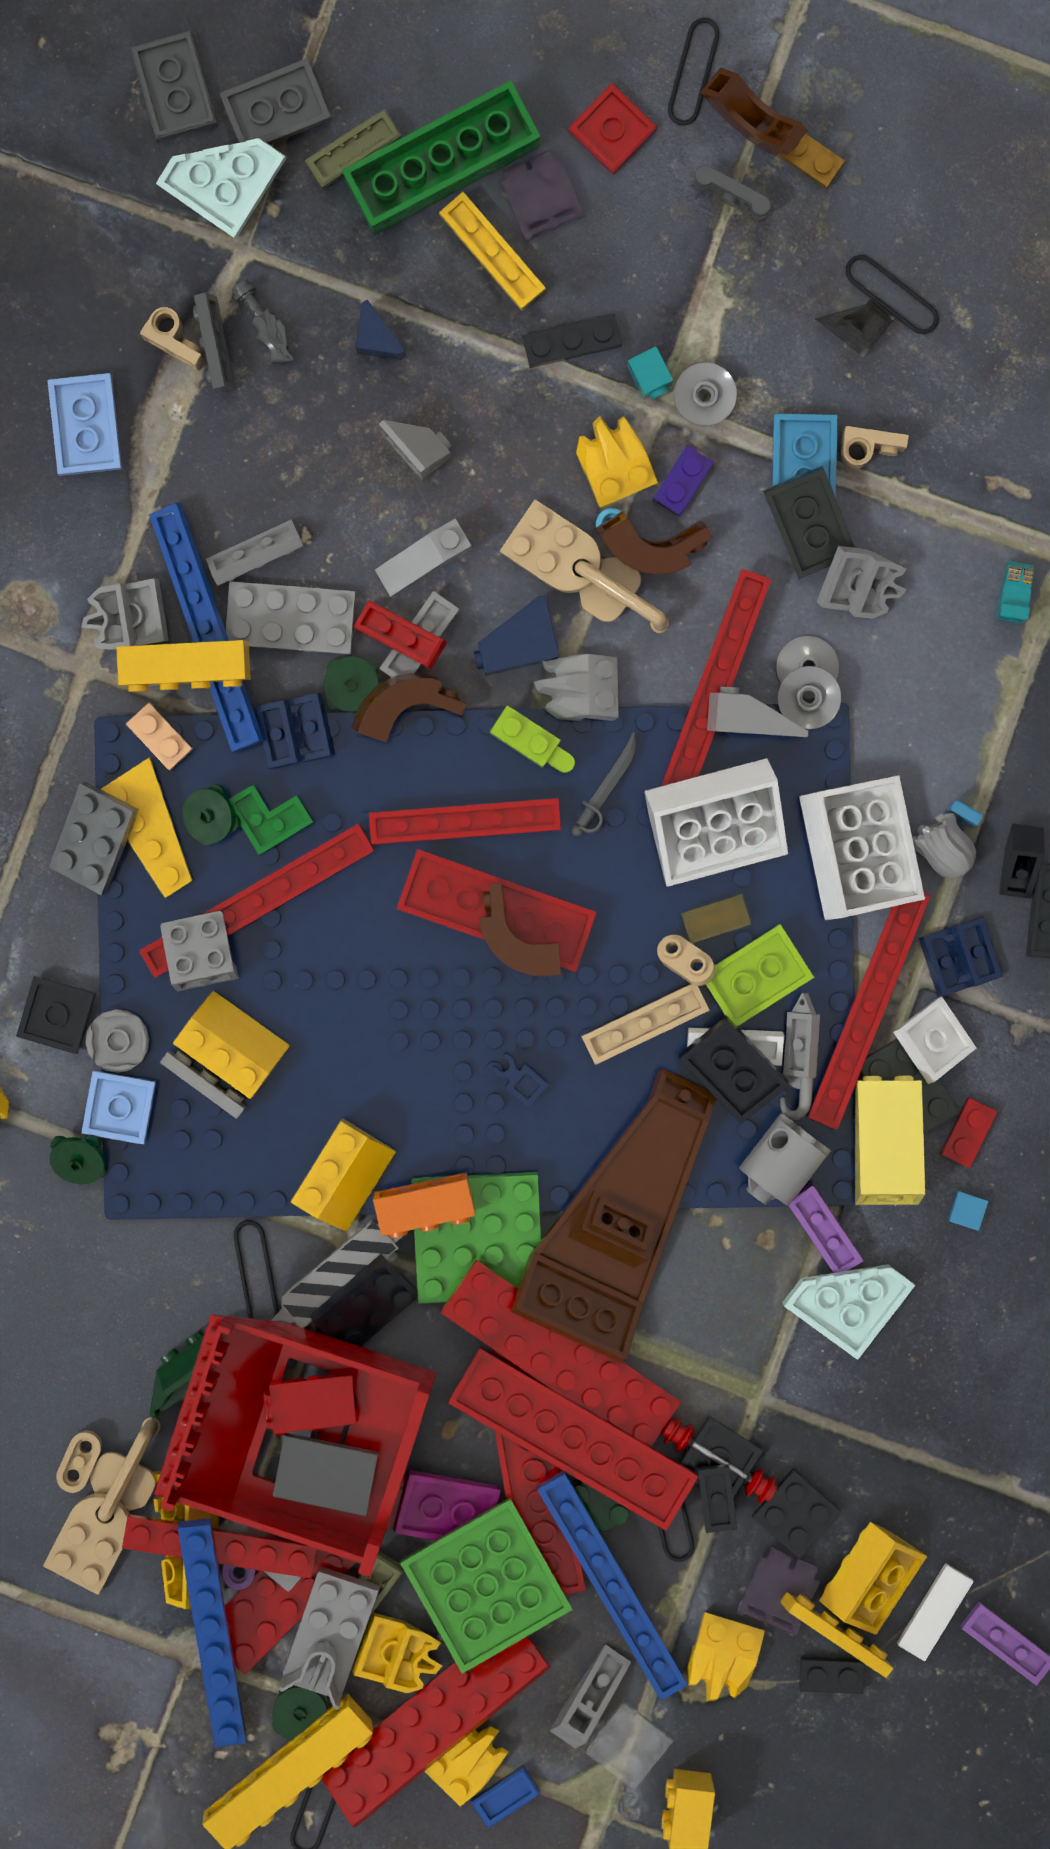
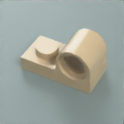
M168 307L156 309L140 332L142 338L199 371L204 362V358L198 353L201 348L187 339H184L182 343L179 342L183 332V324L177 313ZM166 318L173 319L174 326L170 331L162 332L159 330V324L162 320Z
M845 426L841 437L840 459L847 468L858 470L864 467L871 459L874 448L879 449V454L887 456H897L898 452H904L907 448L909 435ZM852 445L860 446L864 451V458L861 460L853 459L849 455V447Z

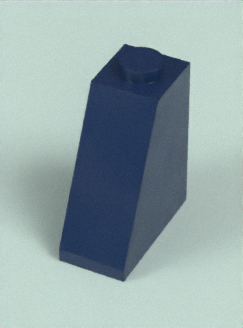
M545 595L538 596L478 642L479 650L474 651L477 669H484L485 676L559 658Z

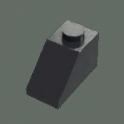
M1012 823L1005 846L999 894L1031 899L1045 855L1044 828Z

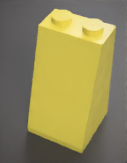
M865 1076L863 1081H857L855 1086V1205H919L925 1196L922 1081H914L912 1076L894 1077V1081H882L880 1076Z

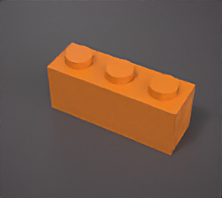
M467 1172L374 1192L373 1197L381 1236L389 1235L390 1238L403 1237L408 1234L409 1230L418 1228L421 1231H431L439 1228V1224L452 1222L453 1225L463 1224L470 1221V1217L475 1216L476 1208Z

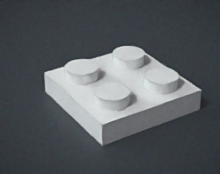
M942 996L934 999L893 1031L928 1084L938 1080L976 1049V1046Z

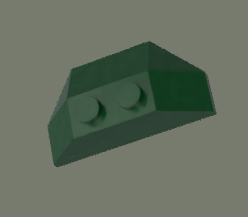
M201 1329L185 1340L188 1345L178 1352L176 1348H173L160 1358L162 1364L156 1370L149 1413L152 1419L185 1397L205 1334Z

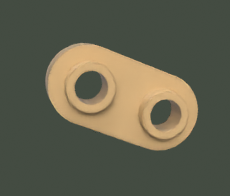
M669 935L660 941L657 953L661 962L667 968L696 986L705 985L713 979L715 965L708 954L679 935ZM671 946H677L678 950L675 953H668V949ZM702 963L703 967L700 970L694 971L692 969L694 964Z
M90 1430L80 1431L72 1438L56 1475L57 1483L64 1491L75 1493L82 1490L88 1483L102 1451L101 1438L95 1432ZM89 1441L92 1445V1450H84L81 1443ZM77 1470L79 1478L72 1479L69 1476V1471Z

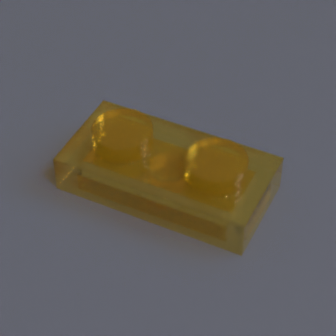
M742 894L681 913L690 943L751 925Z

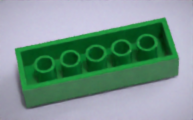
M510 80L344 168L342 174L372 234L375 235L541 147V136Z

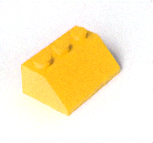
M214 990L190 1018L173 1042L175 1046L249 1099L255 1096L291 1046Z
M343 1118L291 1200V1203L313 1217L347 1232L395 1155L396 1150Z
M870 1522L867 1528L860 1533L858 1541L850 1554L843 1559L841 1567L833 1580L826 1585L819 1602L843 1622L877 1635L927 1556L889 1530Z

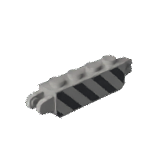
M370 1220L284 1293L281 1303L282 1308L271 1321L287 1322L302 1328L309 1325L313 1328L316 1325L313 1323L310 1315L380 1254L390 1262L395 1260L399 1256L395 1252L400 1246L397 1241L402 1237L390 1238L389 1235L381 1236L378 1221Z

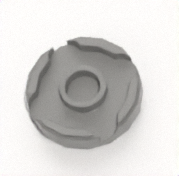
M115 1009L104 1012L93 1021L87 1030L86 1047L88 1055L98 1066L106 1071L120 1073L131 1070L143 1061L149 1050L150 1037L147 1026L139 1016L130 1011Z

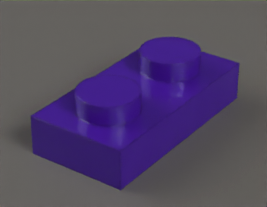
M687 445L653 500L680 517L711 468L713 461Z

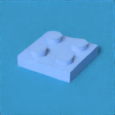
M96 1070L92 1071L81 1133L144 1145L146 1143L157 1081Z

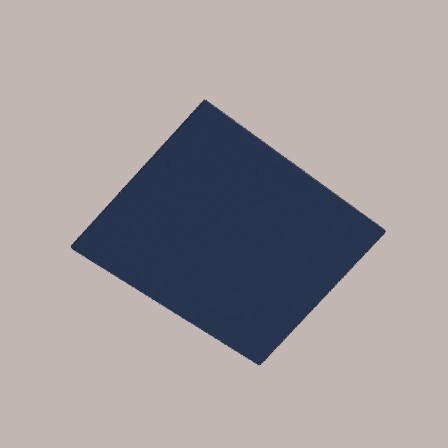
M841 703L836 716L828 724L817 729H806L808 730V737L715 731L699 776L767 758L778 780L788 854L668 887L665 884L644 791L661 786L690 706L618 707V718L614 721L584 718L581 721L561 720L555 718L545 708L514 709L561 740L558 747L572 755L575 760L573 769L568 773H562L548 763L545 764L544 768H541L492 736L490 731L504 709L464 710L463 715L448 710L402 711L392 726L387 742L357 733L351 727L356 712L326 713L335 755L268 769L262 742L238 752L231 751L219 715L163 716L193 748L171 771L163 765L126 725L134 716L96 718L94 721L96 787L99 789L103 788L144 760L151 758L178 841L181 844L193 879L191 883L165 898L127 840L107 894H98L100 1015L115 1009L130 1011L141 1018L147 1026L150 1037L149 1050L143 1061L136 1067L120 1073L106 1071L102 1068L101 1071L157 1081L146 1143L143 1145L103 1137V1155L107 1165V1172L104 1176L105 1217L110 1220L312 1216L292 1204L291 1200L343 1118L396 1150L395 1155L357 1215H376L373 1202L374 1192L412 1184V1178L451 1176L465 1172L468 1175L538 1172L540 1211H564L649 1100L658 1071L665 1069L708 1090L679 1060L678 1056L679 1053L687 1048L688 1027L711 1028L725 1017L706 984L698 987L710 1011L597 1065L594 1064L582 1039V1035L691 984L667 968L658 956L657 948L660 941L669 935L683 937L708 954L715 965L778 924H781L814 978L737 1027L740 1030L783 1032L782 1066L774 1065L783 1074L787 1012H792L802 993L809 994L816 1014H820L816 1078H813V1104L854 1002L853 916L825 920L799 796L850 786L849 706L846 703ZM765 704L782 714L778 704ZM635 732L637 740L633 759L599 809L605 819L604 829L595 835L583 832L580 837L573 836L571 829L574 825H578L576 821L586 808L582 801L587 803L590 801L622 754L632 733ZM215 784L222 785L225 788L228 799L251 785H255L270 811L297 795L314 823L265 853L258 855L241 825L238 830L231 832L224 840L208 846L202 845L189 834L184 825L183 803L193 792L209 788ZM559 798L561 830L372 845L374 852L228 936L232 961L237 966L239 979L177 992L171 985L169 971L154 978L139 950L162 937L160 927L162 923L205 913L356 824L361 826L371 844L369 813ZM597 814L587 829H593L598 825L599 816ZM417 849L597 912L576 972L561 967V975L532 976L518 972L497 958L485 940L396 909ZM671 946L668 949V953H675L678 947ZM696 963L692 969L698 971L703 967V964ZM213 990L291 1045L251 1099L173 1044L190 1018ZM178 1050L183 1052L193 1060L191 1066L200 1072L205 1069L219 1079L216 1084L225 1091L231 1088L243 1096L244 1100L242 1103L247 1108L241 1116L236 1119L162 1065L160 1062L166 1053L172 1051L176 1054ZM505 1053L513 1057L517 1069L520 1070L526 1063L549 1084L529 1109L505 1089L510 1080L507 1077L500 1078L492 1071L493 1066H496L500 1071H506L509 1068V1062L503 1058ZM789 1085L742 1124L716 1099L709 1124L678 1209L789 1207L778 1199L770 1200L765 1205L746 1190L748 1187V1176L739 1167L780 1113H782L780 1098L785 1097L788 1108L794 1111L799 1106L800 1089ZM854 1087L838 1130L808 1119L809 1112L800 1120H792L831 1150L805 1184L806 1186L813 1182L828 1206L855 1205Z

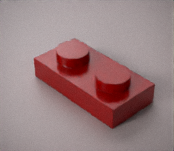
M967 1097L940 1154L970 1168L997 1111Z

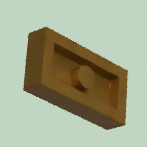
M807 134L802 137L798 146L788 155L780 152L776 155L825 190L845 162V160Z

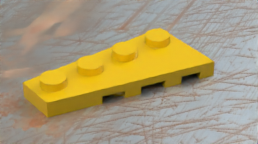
M148 758L101 788V790L139 809L129 834L128 842L163 896L168 898L191 883L193 879L181 844L178 841L171 815L168 812L152 760Z

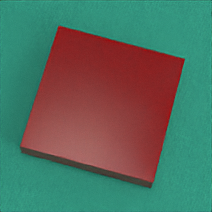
M613 83L568 128V132L612 175L657 130V126Z

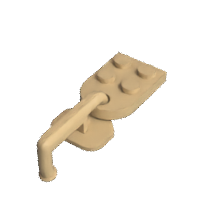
M536 499L499 551L502 555L553 589L564 593L579 592L583 609L600 621H615L620 617L625 608L629 607L650 621V626L654 632L663 633L668 629L669 621L665 614L636 595L641 585L639 571L625 565L616 557L601 559L600 550L590 535Z
M148 1417L144 1420L142 1429L126 1457L111 1451L104 1453L98 1459L90 1475V1482L95 1494L85 1496L74 1506L43 1567L97 1595L100 1594L123 1549L122 1543L129 1511L144 1507L156 1485V1478L153 1472L139 1463L153 1436L160 1431L161 1424L157 1418L152 1419V1417Z

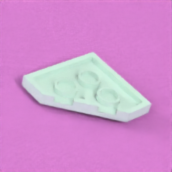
M256 138L246 142L172 156L156 184L227 234L237 238L287 157L264 140Z
M889 1264L801 1278L782 1304L858 1360L912 1291L915 1284Z

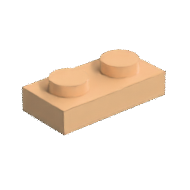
M151 703L145 705L126 723L169 771L193 750Z

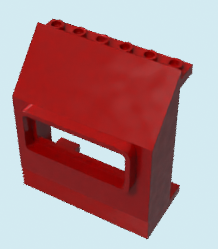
M211 1314L154 1495L163 1498L160 1508L173 1512L176 1505L180 1503L361 1563L358 1573L370 1577L437 1372L287 1322ZM290 1358L328 1370L330 1374H336V1376L346 1374L355 1376L356 1386L353 1387V1393L356 1397L355 1411L358 1410L359 1421L356 1424L349 1425L343 1445L379 1452L366 1516L273 1497L275 1481L253 1474L267 1428L263 1390L269 1389L270 1381H282ZM344 1426L323 1428V1430H320L318 1439L339 1444ZM315 1431L311 1432L310 1438H313Z

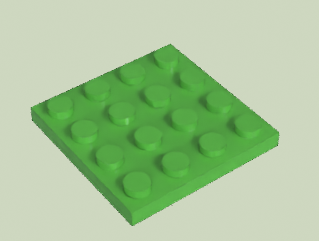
M538 1172L468 1175L476 1208L475 1216L470 1217L471 1220L463 1224L441 1223L439 1228L431 1231H421L420 1228L414 1229L418 1304L447 1302L475 1260H478L513 1286L519 1288L528 1257L541 1241ZM442 1177L412 1178L411 1183L414 1184Z
M511 1498L504 1500L400 1560L401 1566L462 1674L573 1610Z

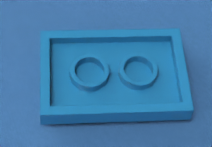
M774 414L772 487L823 466L836 498L837 415Z

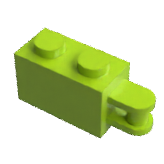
M508 705L490 731L492 736L541 768H544L545 764L548 763L558 771L568 773L575 765L573 756L558 747L560 739Z

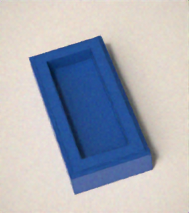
M522 1765L473 1797L471 1803L486 1826L490 1828L540 1795L541 1791L525 1766Z

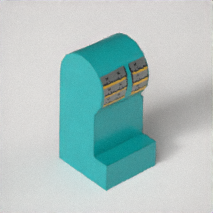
M1007 561L995 619L1022 624L1028 620L1034 565Z

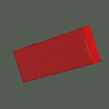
M368 600L353 626L359 632L432 670L447 644L444 639Z

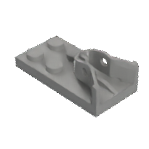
M322 1566L319 1567L281 1677L279 1691L283 1692L295 1685L329 1696L333 1708L339 1709L341 1697L380 1585Z

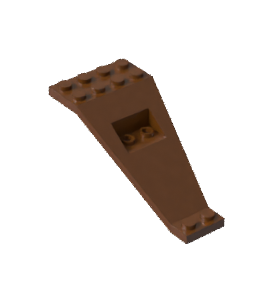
M665 1069L657 1072L649 1100L529 1255L511 1309L512 1313L617 1362L622 1363L627 1360L646 1295L710 1121L716 1101L715 1096L710 1091ZM602 1216L607 1218L608 1224L602 1221ZM629 1229L634 1231L635 1238L630 1235Z

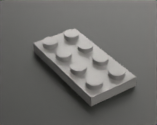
M229 581L226 619L229 641H249V647L351 655L356 592Z

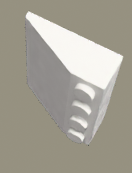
M767 758L644 791L650 823L667 887L788 854L778 780Z
M899 775L799 796L825 920L849 917L925 899Z

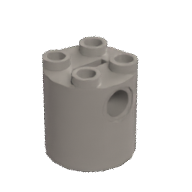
M780 1113L739 1169L748 1176V1187L746 1190L766 1205L770 1200L778 1199L789 1206L831 1150L784 1114Z

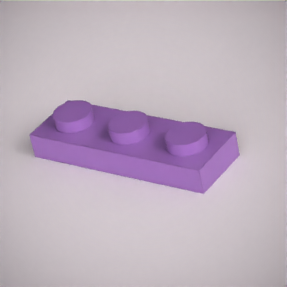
M813 1182L803 1187L789 1207L834 1273L848 1271L863 1262L861 1254Z
M978 1601L960 1625L965 1632L1036 1686L1049 1671L1050 1655L980 1601Z

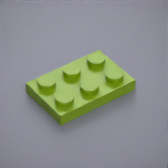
M778 924L715 964V975L706 986L725 1016L727 1015L736 1026H739L807 983L814 976L781 924Z

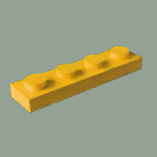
M464 192L439 212L441 218L521 311L546 290L544 285Z
M786 1592L780 1603L789 1613L883 1677L887 1678L893 1670V1667L886 1660L888 1654L875 1644L868 1647L862 1643L864 1638L852 1628L848 1627L845 1631L837 1626L839 1621L824 1610L822 1614L813 1609L815 1604L802 1594H799L796 1598L789 1592Z

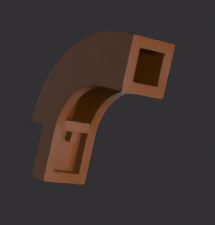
M720 68L700 91L711 106L732 127L753 144L774 156L779 152L788 155L798 146L802 137L808 132L801 122L777 113L762 102L750 90L739 74L724 68Z
M623 512L618 513L595 528L604 544L616 558L632 569L649 574H668L687 568L692 563L686 554L690 551L695 553L703 549L708 544L707 541L713 537L708 527L700 520L668 540L659 542L649 541L636 533L628 517Z
M423 673L402 674L380 683L365 697L356 712L351 727L357 733L387 742L396 718L410 706L430 704L463 715L466 703L458 698L460 693L446 687H442L439 691L442 681L435 676Z
M502 884L489 885V891L483 892L485 911L491 910L492 917H481L479 921L482 934L491 951L504 964L518 972L532 976L561 975L559 944H529L514 936L505 920Z

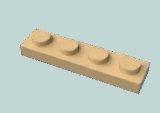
M689 984L582 1035V1039L594 1064L597 1065L710 1010L699 987Z

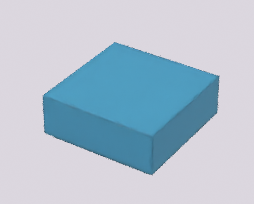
M959 800L949 803L944 812L946 814L955 813L956 820L970 828L977 826L983 817L982 813Z
M957 1191L948 1221L979 1231L988 1200Z

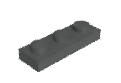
M206 292L194 295L196 305L193 306V314L201 328L202 336L199 342L201 350L207 358V380L214 390L224 393L236 390L217 297Z

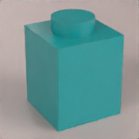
M656 346L628 360L627 368L643 400L650 396L652 400H656L670 392L668 387L672 386L673 379Z

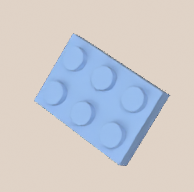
M111 373L47 380L58 475L66 476L121 470V452Z

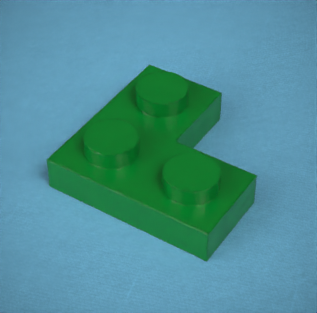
M251 785L229 799L234 813L241 820V827L258 855L265 853L314 823L297 795L271 811L255 785Z

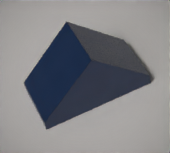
M365 300L361 306L356 341L357 354L402 360L406 357L405 349L369 301Z

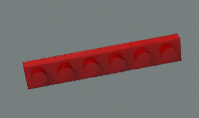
M559 798L369 813L371 845L561 830Z
M128 1514L122 1548L182 1558L178 1522ZM212 1528L218 1564L311 1579L316 1548L292 1540Z

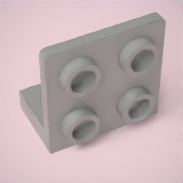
M221 911L165 922L160 925L171 985L177 992L239 979L237 966L232 961L224 915Z

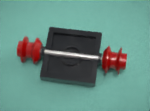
M711 1416L707 1417L695 1437L693 1436V1425L690 1424L685 1428L681 1425V1417H678L675 1421L672 1419L668 1421L661 1433L665 1437L663 1444L665 1445L672 1441L676 1444V1452L686 1447L688 1448L680 1460V1464L697 1474V1468L729 1464L733 1498L743 1483L746 1484L745 1495L749 1496L752 1493L758 1495V1504H761L764 1500L769 1502L774 1496L778 1487L774 1484L776 1477L772 1476L766 1479L763 1477L764 1469L762 1468L753 1473L750 1472L763 1452L762 1448ZM697 1478V1480H696V1482H695V1483L698 1484V1485H699V1478Z

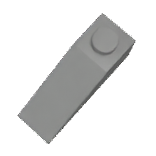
M455 518L427 534L376 568L375 571L389 596L393 597L472 551V546Z
M720 687V693L710 692L707 731L808 737V730L754 697L739 694V688Z
M604 1645L565 1702L549 1731L574 1748L586 1744L629 1668L631 1661L609 1646Z

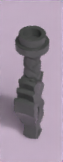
M248 279L233 287L232 291L234 292L233 297L235 300L244 301L254 317L252 325L258 331L256 339L262 341L271 351L269 362H284V365L293 362L294 358L287 349L286 328L282 324L281 319H275V314H270L268 309L266 311L263 310L254 296V291L256 290L254 284H250Z

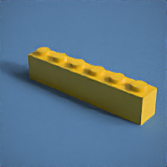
M347 1694L341 1699L338 1710L332 1706L297 1737L289 1741L204 1810L202 1825L224 1849H231L235 1845L237 1847L243 1845L249 1839L253 1830L258 1826H266L274 1818L275 1813L283 1806L289 1807L299 1797V1793L306 1787L312 1788L318 1784L323 1774L331 1767L337 1768L346 1760L347 1754L357 1747L359 1749L366 1745L373 1734L371 1718Z

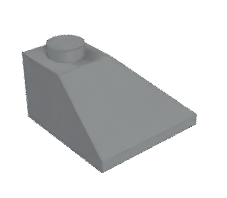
M383 420L379 423L382 435L422 481L426 480L451 458V452L448 449L452 445L440 431L435 435L430 428L388 420Z

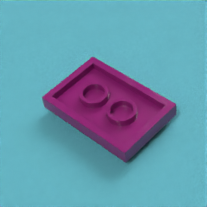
M408 1470L393 1527L394 1533L436 1540L496 1506L501 1489L498 1485Z

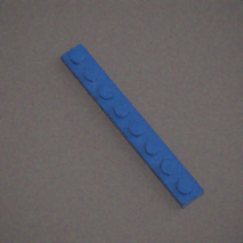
M174 503L149 514L193 642L229 641L182 504ZM243 680L240 687H223V682H210V691L231 751L238 752L264 741Z
M565 1471L537 1485L539 1494L660 1701L688 1686L677 1663Z
M211 1518L178 1522V1534L215 1747L246 1744L247 1735Z

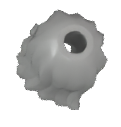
M955 813L939 814L935 817L938 823L930 827L923 824L918 827L919 835L912 836L914 849L925 857L939 875L951 879L959 878L973 867L976 860V849L973 842L957 825Z

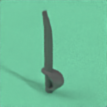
M635 732L632 733L622 754L588 803L582 801L586 808L576 821L578 825H574L571 829L573 836L580 837L583 832L595 835L604 829L605 819L599 809L633 759L637 740ZM597 814L599 816L598 825L593 829H587Z

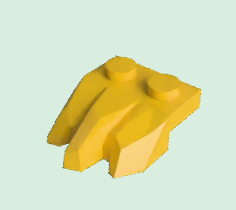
M599 416L592 423L595 439L590 440L585 436H579L576 454L600 508L658 483L647 453L636 431L625 416L617 421V428L615 430L610 429L602 417Z
M373 1612L353 1665L352 1673L354 1676L381 1682L386 1688L404 1693L423 1689L424 1683L419 1678L420 1673L436 1674L442 1667V1665L428 1656V1652L436 1650L441 1642L410 1623Z
M703 1613L696 1642L692 1647L688 1663V1685L696 1686L700 1680H704L706 1683V1702L717 1701L723 1686L728 1688L730 1696L736 1698L748 1686L758 1661L765 1631L713 1614Z
M489 1726L479 1733L474 1730L424 1772L461 1807L486 1785L500 1767L509 1751L503 1747L497 1749L493 1747L492 1743L500 1730Z

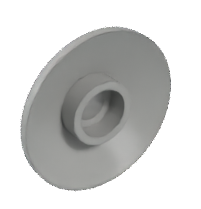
M702 362L688 367L680 374L674 387V402L678 412L688 422L698 426H712L722 422L730 415L736 404L737 389L732 376L723 367L714 363ZM707 391L710 394V400L707 402L701 401L699 393Z
M801 636L788 642L778 655L776 673L780 684L790 672L803 667L805 661L813 662L814 666L828 671L837 680L839 673L838 657L834 649L826 641L818 637ZM806 691L803 694V699L815 698V694L812 691Z
M804 666L793 670L783 679L778 690V705L782 715L804 729H817L828 724L836 716L840 708V687L836 679L828 671L820 667ZM806 691L814 692L815 698L812 702H805L803 700V694Z

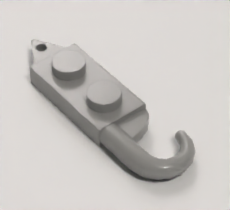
M802 993L792 1012H787L783 1075L789 1080V1085L800 1089L799 1106L796 1110L793 1111L788 1108L785 1097L780 1098V1107L782 1113L791 1120H800L809 1112L812 1104L813 1078H816L820 1014H816L808 993Z

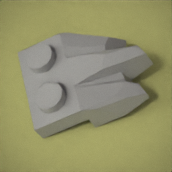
M838 546L817 603L822 608L849 611L854 617L877 618L888 613L889 607L885 604L886 599L900 598L907 590L894 582L896 577L904 574L906 568L867 549Z
M153 578L128 584L119 583L99 587L87 599L89 604L96 607L97 612L83 617L81 628L97 629L100 631V636L94 640V648L115 650L116 647L141 646L169 642L159 579Z
M578 654L543 661L544 669L550 672L552 677L535 681L534 684L537 692L552 696V701L545 705L547 712L557 719L581 721L584 718L614 721L618 718L617 657Z

